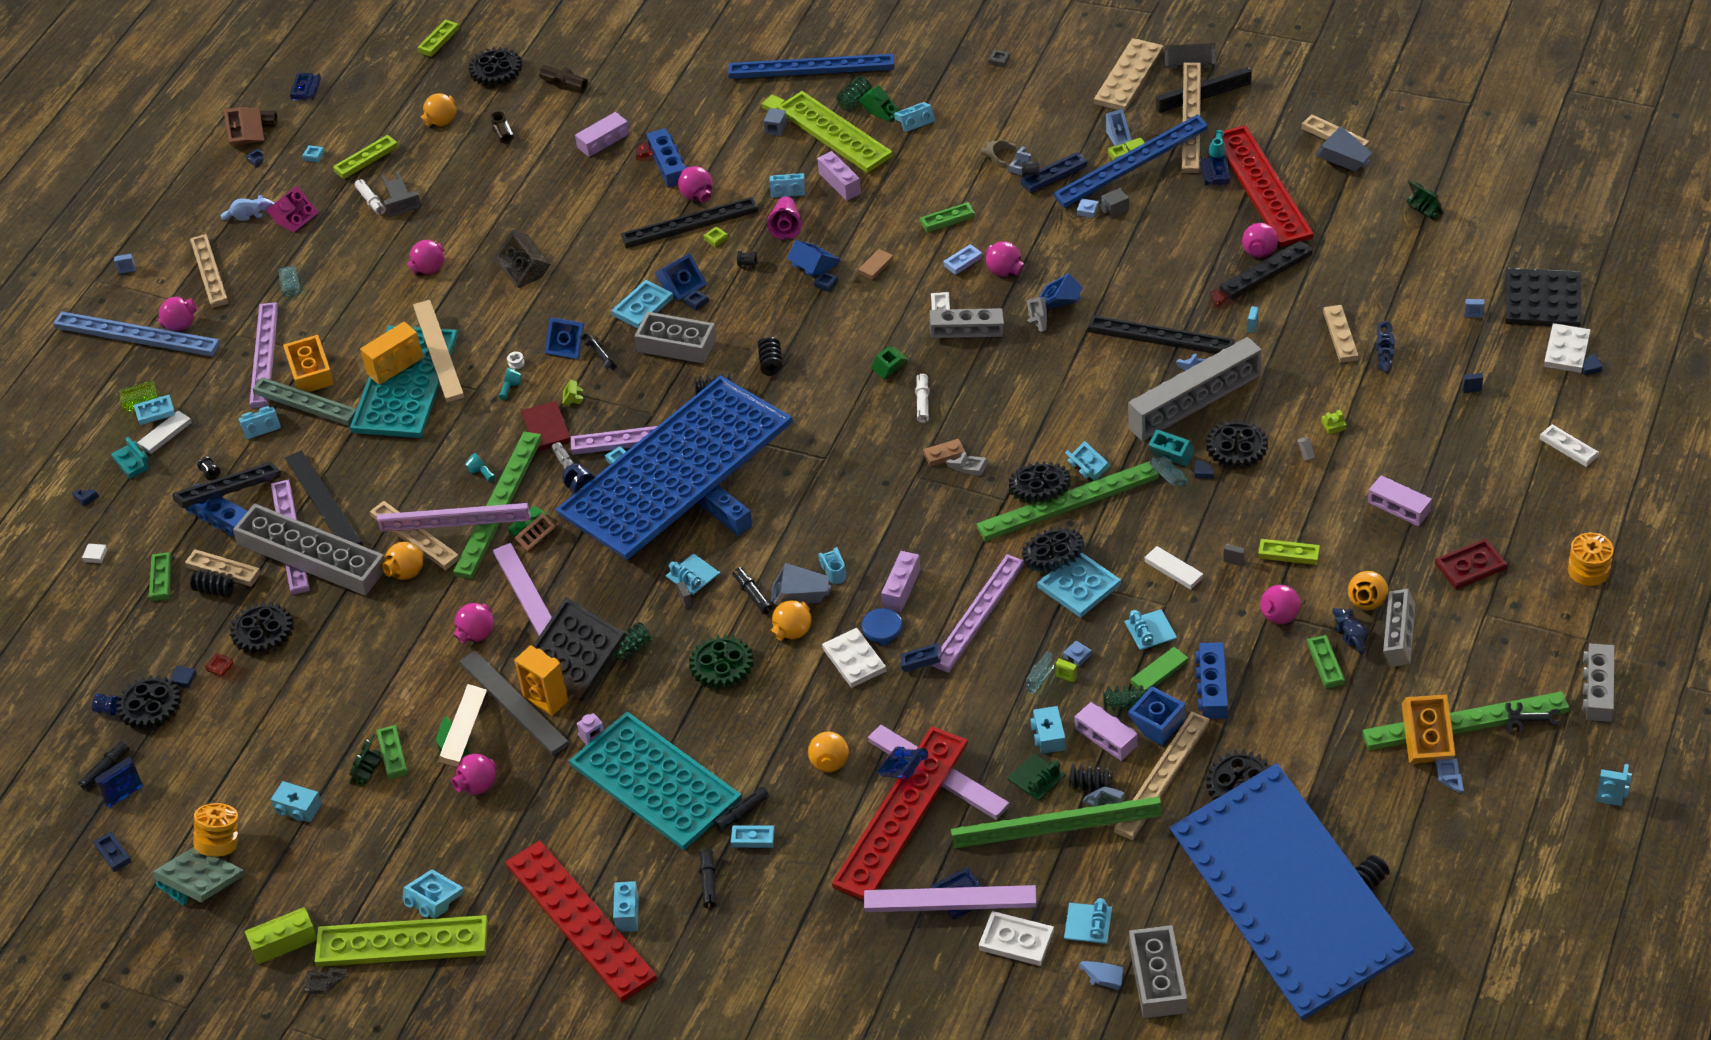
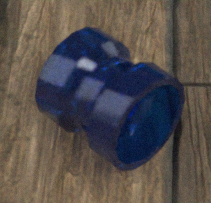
M96 693L92 700V710L94 713L105 712L107 715H115L117 712L116 708H118L116 702L119 699L114 695L107 697L104 694Z

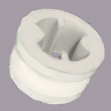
M512 352L507 356L510 368L520 369L524 366L522 353Z

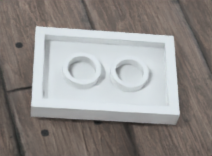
M1553 323L1544 367L1581 373L1590 329Z
M857 628L822 644L823 650L851 688L886 672V666Z
M992 911L980 940L979 950L1041 966L1054 933V927Z

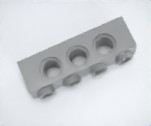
M1002 308L930 310V338L1003 337L1004 321Z
M1409 589L1390 591L1388 596L1383 652L1391 667L1411 664L1416 604Z
M1589 643L1588 651H1584L1583 663L1587 664V667L1583 669V679H1587V683H1583V695H1586V699H1583L1582 711H1586V720L1611 722L1614 710V645Z

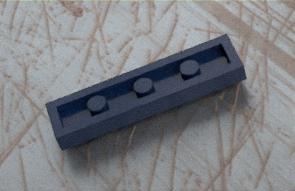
M1076 152L1040 169V177L1027 175L1021 178L1020 184L1029 193H1032L1087 167V160L1079 152Z

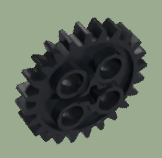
M493 47L491 51L486 49V52L480 51L481 55L476 54V58L471 59L472 62L469 63L470 67H468L474 82L477 81L478 84L483 83V86L489 84L490 87L495 84L498 87L499 83L505 85L506 81L511 83L510 79H516V76L520 75L522 62L518 53H514L513 49L508 51V48L502 50L499 47L496 50Z
M1231 419V423L1223 421V426L1217 424V429L1212 427L1211 432H1208V438H1206V451H1209V457L1213 456V462L1218 460L1219 466L1225 463V468L1232 465L1234 470L1236 466H1240L1243 469L1244 465L1249 468L1251 463L1257 465L1258 460L1262 461L1263 456H1266V450H1268V437H1265V431L1261 432V427L1255 428V423L1249 425L1248 420L1244 423H1241V419L1238 422H1234ZM1240 433L1238 443V454L1234 455L1236 446V434Z
M1037 461L1035 465L1028 463L1029 467L1021 466L1022 470L1016 469V473L1011 474L1012 478H1009L1008 483L1011 495H1014V499L1019 498V502L1025 500L1026 504L1030 501H1033V504H1036L1037 501L1043 504L1044 500L1051 502V498L1058 499L1057 495L1063 496V491H1068L1071 480L1068 470H1065V466L1060 467L1059 463L1053 465V462L1046 464V461L1039 464Z
M1061 527L1057 530L1052 528L1050 532L1044 530L1042 535L1037 533V538L1031 537V542H1026V546L1023 547L1022 557L1027 568L1031 567L1032 571L1037 569L1038 572H1041L1044 569L1045 573H1047L1049 569H1052L1055 572L1058 567L1062 570L1064 565L1070 566L1069 562H1076V558L1081 557L1080 553H1084L1083 548H1085L1082 535H1080L1079 531L1075 532V529L1069 531L1068 527L1064 530Z
M263 601L261 606L255 603L254 608L248 605L247 611L240 610L242 615H235L236 620L231 621L230 636L234 646L237 645L238 650L243 649L244 653L250 651L251 655L258 651L259 655L262 654V651L269 654V649L276 651L277 645L283 647L282 641L288 642L287 636H292L291 630H294L290 612L286 611L285 607L281 608L279 603L274 606L273 602L266 605L265 601ZM255 618H257V619L259 620V622H260V624H261V627H260V625L257 624V621H256ZM262 629L266 632V634H267V636H268L269 638H266V637H265V635L263 634Z
M150 675L147 680L142 677L140 682L135 679L134 685L127 684L128 690L122 689L123 695H119V701L116 702L118 715L126 726L130 725L131 729L137 726L139 731L142 727H145L146 731H148L150 726H153L154 729L157 728L159 723L164 726V720L171 721L170 715H177L175 710H180L179 704L182 703L180 698L182 696L177 684L174 685L173 680L168 681L167 677L161 680L160 675L153 679L152 675Z
M1234 749V755L1227 751L1225 758L1219 755V762L1212 761L1213 767H1208L1209 774L1206 775V780L1208 781L1206 786L1209 796H1212L1214 801L1268 769L1271 765H1268L1267 759L1262 760L1261 754L1254 757L1253 751L1246 754L1245 749H1243L1241 754H1238L1237 750Z

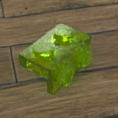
M154 380L118 390L124 412L134 411L135 404L159 398Z

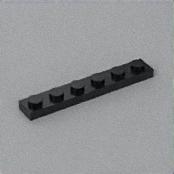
M1247 67L1201 82L1200 100L1250 85L1252 79L1251 69ZM1183 88L1156 96V110L1159 113L1183 106Z
M1300 240L1220 284L1219 290L1232 300L1311 256L1313 249Z
M272 462L175 492L173 493V500L181 508H187L281 477V470Z

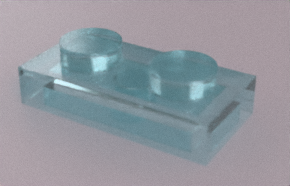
M296 266L278 269L283 297L301 293Z
M1166 457L1152 458L1150 464L1172 486L1186 485L1188 479L1180 469L1175 468L1171 464L1172 461Z

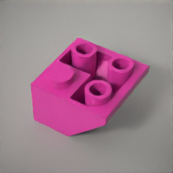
M295 186L266 210L277 224L292 232L297 231L319 213L298 186Z

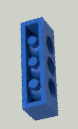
M666 128L647 133L648 147L667 187L678 185L679 177L687 166L683 165L682 155H678V147L674 144L672 135L668 134Z
M223 497L213 498L185 508L188 513L195 514L202 521H207L216 529L220 528L229 536L234 537V527L248 512Z
M719 485L697 502V504L737 536L752 527L750 510Z
M1199 643V651H1195V663H1199L1200 666L1196 667V679H1200V683H1197V695H1201V699H1198V711H1202V716L1209 719H1227L1228 703L1224 643Z

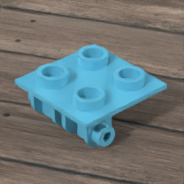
M693 553L681 564L674 561L669 564L670 572L666 577L675 584L684 581L690 594L693 596L717 577L720 572Z
M1161 609L1141 615L1137 610H1133L1130 612V619L1124 621L1139 650L1177 639Z
M1102 898L1097 899L1094 905L1069 903L1064 939L1107 944L1112 907L1107 906L1106 901Z

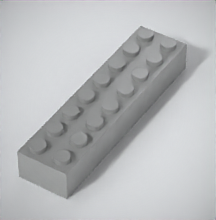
M1246 337L1172 379L1163 382L1152 390H1148L1143 395L1128 402L1129 429L1141 441H1144L1153 436L1156 429L1160 431L1166 429L1261 376L1262 349Z
M255 503L233 529L238 545L365 596L384 573L382 570V563L385 562L384 554Z

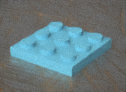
M1080 553V558H1076V562H1069L1070 566L1064 565L1062 570L1058 567L1055 572L1051 571L1037 582V587L1080 618L1121 585V579L1083 553Z

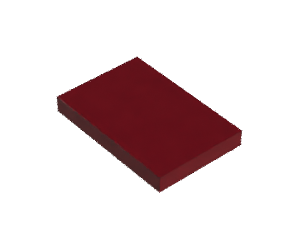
M557 401L521 410L528 432L541 434L542 441L537 451L551 448L557 442L561 444L571 442Z
M1487 539L1435 559V565L1455 590L1506 570L1508 565Z

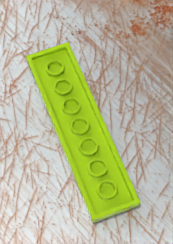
M803 91L777 106V109L786 110L787 119L866 173H869L893 157L891 150Z
M487 915L318 927L315 965L316 967L485 956L488 926Z

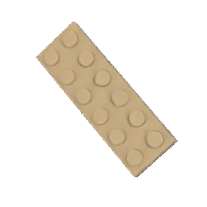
M1132 38L1095 96L1094 104L1116 110L1123 109L1126 112L1162 54L1163 45Z

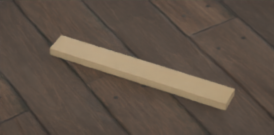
M1184 63L1183 122L1197 114L1200 116L1201 63ZM1200 134L1182 143V173H1199Z
M427 300L413 304L446 402L464 398L431 301Z
M1191 711L1133 800L1162 797L1210 724L1209 718ZM1147 819L1117 823L1114 833L1134 840Z

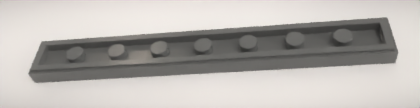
M476 651L459 661L460 665L552 756L569 746L568 740Z

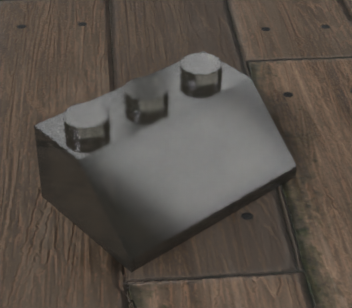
M1215 43L1165 45L1164 65L1168 67V70H1178V67L1184 66V63H1201L1203 69L1212 68V65L1216 64Z
M515 230L511 231L495 255L497 262L518 288L541 279L551 265L529 235Z

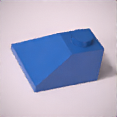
M1068 273L1046 285L1039 298L1045 297L1046 309L1066 306L1071 302L1075 303L1079 300L1083 287Z
M550 318L544 353L579 359L582 339L579 336L583 333L585 323Z

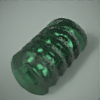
M857 76L837 93L836 99L839 106L845 111H850L860 102L859 99L872 89V86L865 77Z
M636 623L632 628L630 627L624 632L627 636L613 656L617 660L620 659L619 657L626 660V653L630 656L634 654L632 649L637 652L640 651L639 644L642 647H646L645 640L648 643H652L650 632L643 623Z
M1126 685L1123 686L1122 691H1120L1118 686H1115L1113 692L1111 687L1107 686L1106 692L1103 690L1105 712L1108 706L1111 707L1112 712L1115 711L1116 706H1119L1120 711H1123L1125 705L1130 711L1133 705L1144 695L1143 685H1140L1138 691L1134 685H1132L1130 691H1128Z

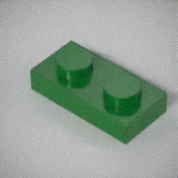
M533 506L529 509L531 520L514 522L508 527L509 534L516 537L539 515L544 513L548 517V514Z

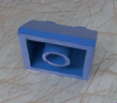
M795 240L787 257L788 260L793 262L792 265L794 267L804 268L805 273L813 277L815 274L820 275L822 272H828L840 261L839 258L817 245Z
M690 253L654 272L662 287L672 292L673 297L677 301L707 284Z
M1151 686L1130 709L1128 715L1145 737L1163 746L1186 720V704Z

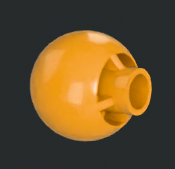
M442 93L431 95L423 105L424 114L421 116V119L428 127L432 124H435L437 127L450 124L456 116V101L452 96L448 97Z
M396 543L387 551L385 562L382 563V570L388 577L393 576L399 580L412 579L420 573L423 567V552L412 543Z
M1363 571L1351 579L1348 586V596L1357 608L1365 611L1375 610L1386 601L1388 585L1380 574L1373 571Z
M788 600L779 604L772 615L773 628L770 630L771 633L779 641H782L784 638H789L790 640L801 638L808 632L811 626L810 608L803 601L799 603L795 600Z
M822 732L816 735L808 747V757L811 764L819 771L826 773L841 769L849 756V749L845 739L835 732Z

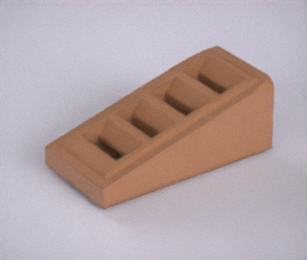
M542 513L521 531L515 539L528 552L555 530L556 526ZM540 522H542L547 527L546 530H544L543 527L539 524ZM535 526L542 532L541 535L534 530ZM529 531L536 536L535 540L528 534ZM525 535L531 544L528 545L522 537Z

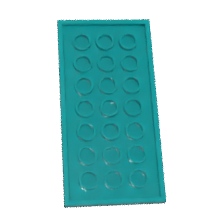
M388 325L386 332H388L396 326ZM420 327L412 328L417 332L423 358L380 385L371 377L368 378L350 426L351 433L422 438L440 387V382ZM441 329L451 356L458 332L457 330Z
M628 711L569 760L570 766L682 850L688 848L715 824L714 820L725 814L729 807H734L742 800V794Z

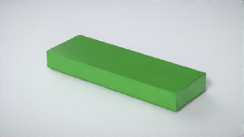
M967 202L921 217L920 223L926 233L974 218L975 212Z
M171 552L152 554L149 587L150 601L170 598Z
M1327 635L1307 639L1308 648L1325 689L1345 685L1344 676Z
M1173 647L1131 678V684L1145 694L1151 686L1155 688L1188 663V657Z
M396 725L376 730L388 780L407 775L408 772Z

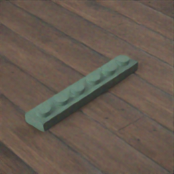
M263 377L253 388V394L347 426L352 422L357 410Z

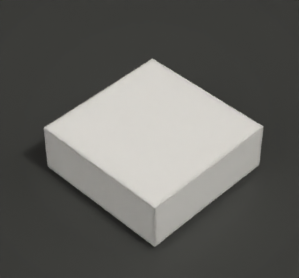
M88 544L82 557L83 561L102 563L107 552L106 545Z

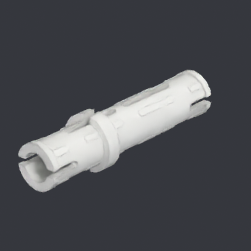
M357 180L355 188L367 201V205L377 215H380V213L382 215L386 208L380 202V198L374 195L364 180Z
M920 374V379L919 375L916 377L917 387L915 389V394L917 395V421L925 423L929 420L928 395L930 394V388H928V376Z

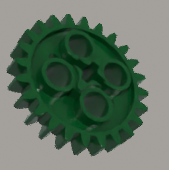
M725 634L723 638L716 635L714 640L712 637H709L708 642L702 640V646L696 644V650H692V656H689L691 675L695 676L696 682L700 681L701 686L707 683L709 689L715 685L716 690L720 686H723L725 690L729 684L731 687H734V682L741 684V678L747 679V673L750 674L751 668L754 667L751 647H748L747 642L742 643V638L735 641L734 635L730 639Z

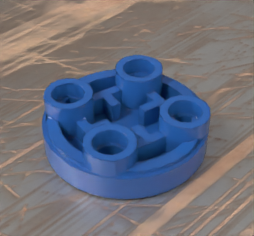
M886 608L875 609L869 612L863 619V634L869 640L886 646L901 633V618L893 610Z

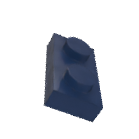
M939 643L902 653L901 668L903 672L941 662L942 649Z
M112 832L93 842L113 872L132 862L130 856Z

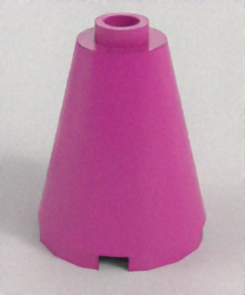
M790 197L780 198L767 219L769 232L780 240L794 238L799 234L802 227L801 217L794 200Z

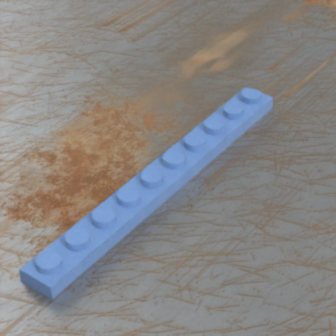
M62 311L53 323L56 329L212 357L220 346L219 339Z

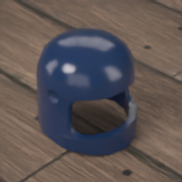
M577 463L569 465L562 475L564 485L571 489L573 495L581 489L577 487V484L583 487L595 478L588 469Z

